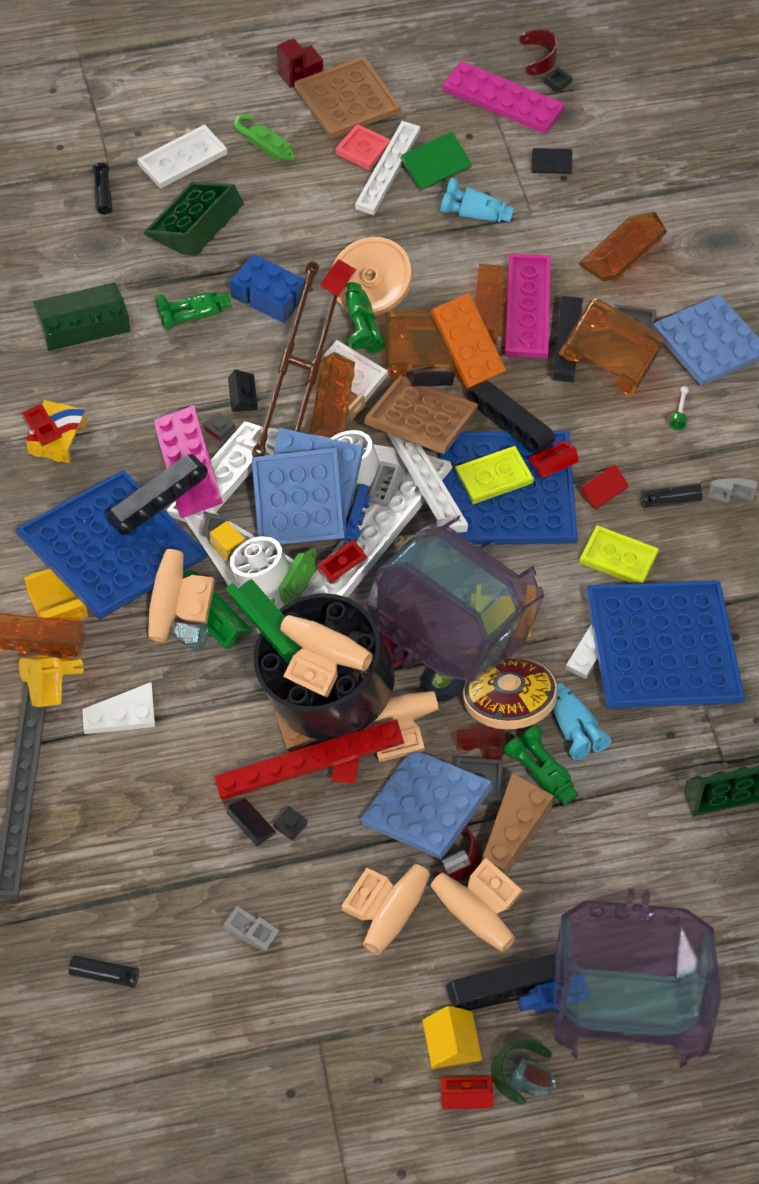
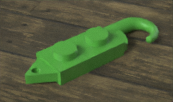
M243 114L235 119V129L258 148L277 161L280 159L294 161L292 144L264 125H255L248 129L241 124V121L245 119L254 120L253 116Z
M316 549L305 553H298L281 582L279 594L284 605L300 598L317 569L315 566Z

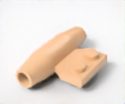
M165 550L156 574L149 608L148 638L153 641H167L176 615L186 622L207 624L215 579L213 577L196 575L183 578L184 553L178 550Z
M288 615L281 624L280 632L302 647L298 653L293 655L283 677L325 697H328L338 676L337 664L361 671L367 670L371 664L372 653L349 637L317 622Z
M434 691L405 693L391 697L379 717L365 728L398 720L405 744L377 752L379 762L406 756L417 751H425L420 728L413 720L439 710Z
M485 858L471 874L468 888L445 873L439 874L433 880L430 887L446 908L477 937L501 952H505L510 948L516 938L497 914L508 910L524 891L489 859Z
M414 864L394 886L388 877L369 868L365 869L342 904V910L363 921L373 920L363 942L364 947L368 951L376 955L381 954L400 933L421 899L430 877L427 869Z

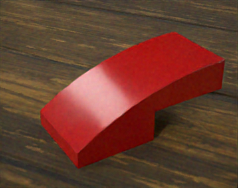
M338 259L322 281L320 287L338 297L357 269Z
M42 404L22 412L23 419L42 447L62 438V434L54 420L49 417Z

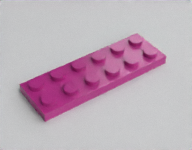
M463 61L457 65L442 85V91L543 134L548 133L565 109V104Z
M509 253L505 357L548 359L550 255Z
M193 405L153 420L166 469L188 454L195 455L208 468V474L203 481L175 500L181 519L223 504L195 406Z

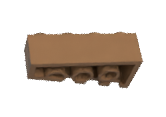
M512 773L482 862L487 858L505 875H508L552 810L554 796Z

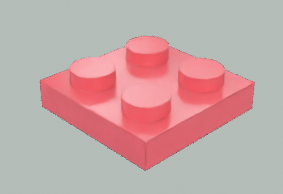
M357 124L336 147L335 154L370 170L384 154L391 140Z

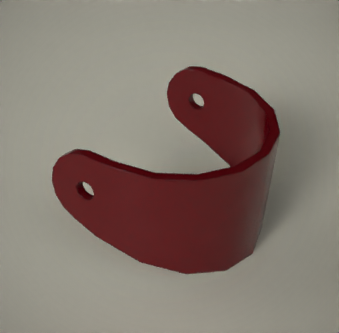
M544 29L531 30L521 34L519 37L521 44L540 45L546 47L551 52L545 58L529 64L526 67V73L529 75H540L550 71L556 60L558 42L556 35Z
M467 826L464 827L460 834L471 839V848L468 854L470 865L449 875L446 869L436 870L433 873L435 878L439 874L445 873L455 880H463L471 876L481 864L483 858L481 847Z

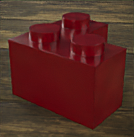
M294 38L277 45L278 74L289 88L294 87L295 81L323 71V58L312 45L302 48Z

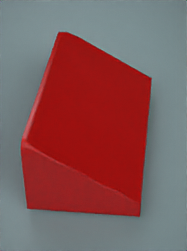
M564 441L530 456L528 461L537 474L544 478L578 463L579 459L576 448Z
M614 464L582 487L581 496L596 510L628 488L629 485L618 467Z
M352 540L317 564V570L332 583L367 559V556L356 541Z
M492 1077L441 1078L442 1109L493 1108Z

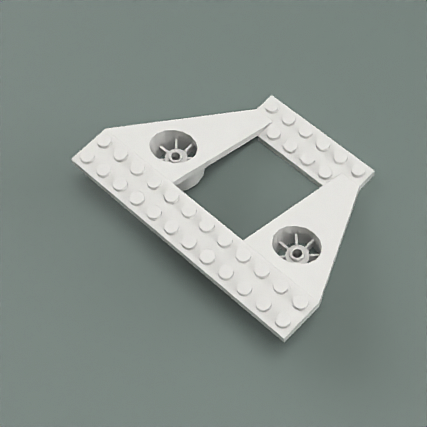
M244 422L211 459L223 504L253 470L252 450L257 444L263 427ZM268 429V438L265 445L266 453L264 456L274 454L279 429ZM356 430L341 432L332 438L324 437L365 447L352 508L361 484L370 486L367 494L369 495L381 461L401 465L405 470V474L388 507L369 503L368 508H363L362 510L366 514L362 526L358 525L361 534L356 543L366 554L367 559L332 583L317 570L311 577L301 597L311 594L329 593L348 598L426 501L397 450L392 447L374 445L368 434ZM427 455L439 477L443 480L452 469L451 462ZM384 481V484H388V485H389L390 482ZM380 488V491L387 492V489ZM376 495L375 498L384 500L385 496ZM174 501L167 509L168 514L172 518L187 523L228 586L234 583L239 588L252 579L269 599H275L274 604L278 609L284 605L280 598L279 586L294 560L284 554L278 541L270 537H255L229 521L244 537L245 542L234 550L230 561L226 562L210 545V538L202 536L207 513L219 515L216 512L223 504L181 519L176 502ZM342 539L330 555L344 547L349 542L343 541Z

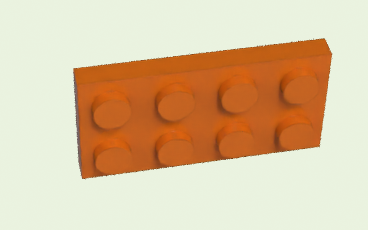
M470 293L430 311L467 389L506 371Z

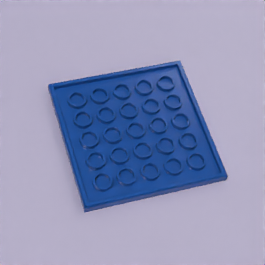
M553 431L555 442L543 450L564 441L570 444L569 431ZM461 432L445 454L439 453V459L451 462L452 469L442 482L468 523L467 532L445 534L442 529L443 545H489L492 542H495V545L577 543L572 465L541 478L528 461L530 456L537 453L529 450L508 432ZM516 446L534 478L533 484L473 504L455 472V466Z
M124 470L16 528V534L99 620L154 588L156 574L165 550L174 549L184 553L183 571L207 558L205 550L164 509L127 535H121L107 520L109 511L141 488Z
M720 581L587 585L586 594L607 709L744 703L745 696Z

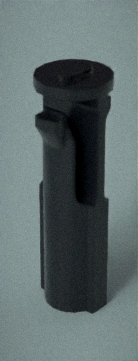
M103 162L96 163L92 167L95 180L96 210L102 215L111 214L113 210L109 186V166Z
M700 483L642 490L640 492L643 508L702 501L703 497Z
M73 955L69 964V975L135 988L139 979V968Z

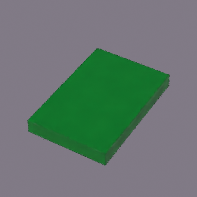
M453 132L410 150L400 157L420 191L472 167L471 161Z

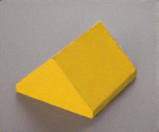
M447 1006L422 1020L432 1069L482 1061L472 1011Z

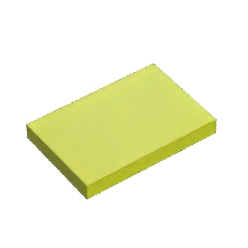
M516 446L455 466V472L473 504L533 484L534 478Z
M596 525L580 557L579 563L632 584H642L651 570L659 549Z

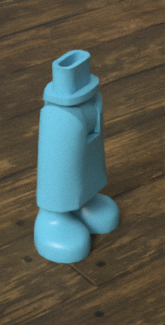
M451 177L440 212H459L461 217L484 221L501 222V220L510 222L514 208L506 206V202L502 203V201L469 187L466 192H463L459 189L457 179Z
M558 683L557 700L553 711L565 739L573 740L569 750L571 758L576 761L581 760L589 754L591 748L594 752L605 750L611 744L610 736L606 732L597 729L598 721L584 703L572 693L571 689H566L563 683Z

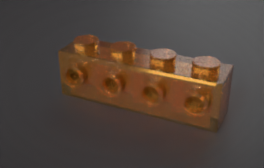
M479 264L475 305L493 343L497 344V338L502 336L503 323H499V319H504L505 307H501V303H505L506 291H502V287H507L508 275L504 274V266Z
M336 352L326 356L321 362L310 430L311 435L332 438L346 431V419L349 414L348 406L352 395L351 387L355 376V362Z
M0 613V651L15 650L20 653L55 654L67 658L81 657L86 635L83 621Z

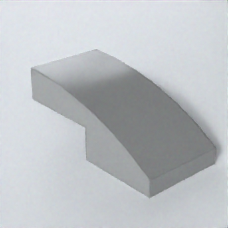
M737 478L711 481L708 497L725 502H730L731 496L753 501L758 481Z
M464 850L441 860L448 875L470 865Z
M238 905L222 926V928L234 936L263 951H266L279 932L277 928L261 917L256 919Z

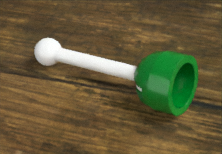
M686 386L680 389L679 409L671 415L669 426L678 431L684 430L687 425V416L682 413L685 396L689 392Z

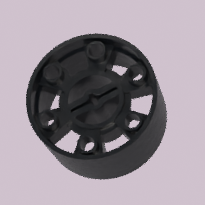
M329 593L303 596L281 607L279 610L285 617L291 615L314 621L349 637L352 631L362 633L356 638L355 642L372 653V661L368 667L370 670L361 683L358 681V669L337 664L338 676L328 697H325L283 677L290 662L287 663L267 639L259 633L254 649L255 673L278 715L297 733L319 740H331L365 729L379 717L387 706L395 683V670L391 655L371 615L357 602L341 595ZM293 682L296 686L290 690L289 696L285 701L276 696L277 688Z

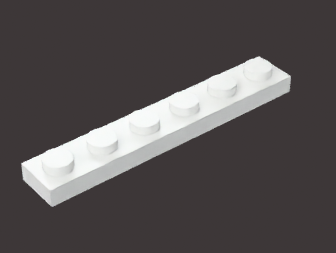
M404 121L400 123L356 201V210L372 215L376 213L403 164L400 159L401 155L411 150L420 133V126Z

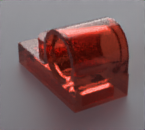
M490 727L457 730L456 748L457 750L463 749L465 751L481 748L483 759L502 760L505 748L504 729ZM495 746L497 747V749H491L489 747Z

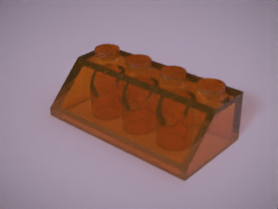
M656 212L630 216L579 262V265L602 281H617L623 277V273L636 265V261L639 258L647 255L652 246L662 241L661 238L667 231Z

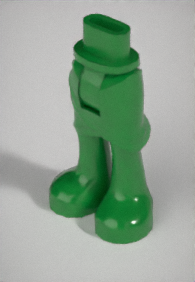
M355 282L347 283L346 303L350 318L353 319L356 327V332L349 337V346L354 350L366 347L368 353H377L384 349L385 340L375 322V314L372 311L370 299L366 291L362 289L361 284Z
M201 293L177 302H168L163 294L155 296L158 315L164 330L172 329L174 326L194 319V322H197L202 318L222 313L223 309L232 307L228 293Z
M534 725L526 731L522 740L520 737L511 740L505 746L504 753L523 764L530 771V776L546 792L553 795L554 799H559L563 805H566L578 796L577 791L573 788L574 783L571 781V775L543 747L541 743L543 730L539 725ZM526 748L542 762V767L530 756Z

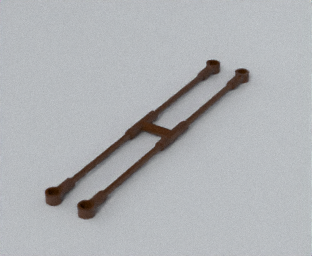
M313 261L309 262L305 269L304 290L289 341L286 342L280 362L279 375L263 430L259 434L257 444L252 450L253 457L264 456L266 453L267 432L283 377L286 375L289 364L309 370L307 387L294 431L300 432L311 389L316 381L323 356L322 350L337 301L336 295L332 294L318 349L315 351L312 362L292 356L295 345L294 339L308 291L312 286L314 276L317 275L319 265Z

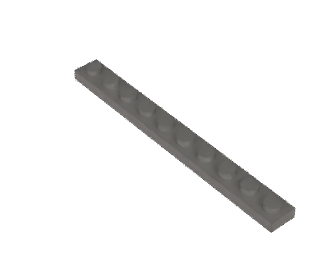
M27 682L24 685L0 844V899L19 900L47 706H32Z

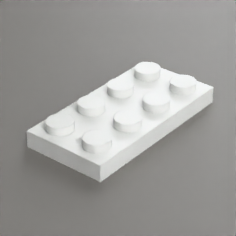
M203 125L137 160L138 165L161 189L227 155V148L206 125Z

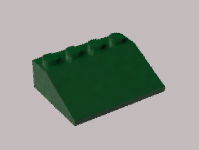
M191 182L144 231V234L181 254L198 255L208 242L212 241L215 235L227 225V222L239 212L244 202L234 184Z
M115 282L33 301L48 351L131 332L129 315Z
M759 765L750 768L740 767L735 771L726 773L720 771L706 777L695 776L687 780L684 794L692 817L759 803Z

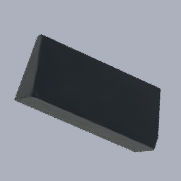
M533 148L531 173L572 174L573 150Z
M235 369L228 377L231 411L257 410L254 374Z
M413 371L406 373L412 386H451L455 378V372Z
M247 799L227 806V814L257 847L276 833Z

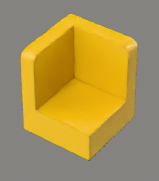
M226 521L210 532V545L226 562L230 561L234 550L245 542L244 537L229 521Z

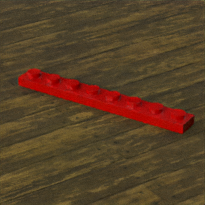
M396 719L216 775L215 780L221 800H226L405 744Z

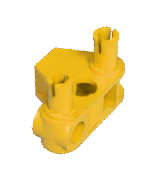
M43 655L22 657L19 660V674L22 681L27 682L32 706L60 705L62 678L65 675L83 674L84 668H74L75 666H83L82 660L68 661L67 657L58 658Z

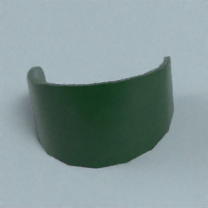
M520 1040L500 1051L493 1059L490 1069L492 1081L497 1090L511 1101L524 1105L526 1100L507 1083L504 1076L503 1063L506 1054L511 1049H526L543 1057L551 1058L552 1052L533 1040Z

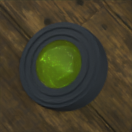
M439 663L426 673L423 680L425 692L434 691L437 702L452 700L461 693L465 686L464 673L455 663Z

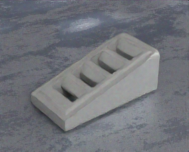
M381 461L369 492L371 496L369 503L388 507L405 474V470L401 465ZM384 481H388L390 484H384ZM380 488L387 489V492L380 491ZM376 495L385 496L384 500L375 497Z

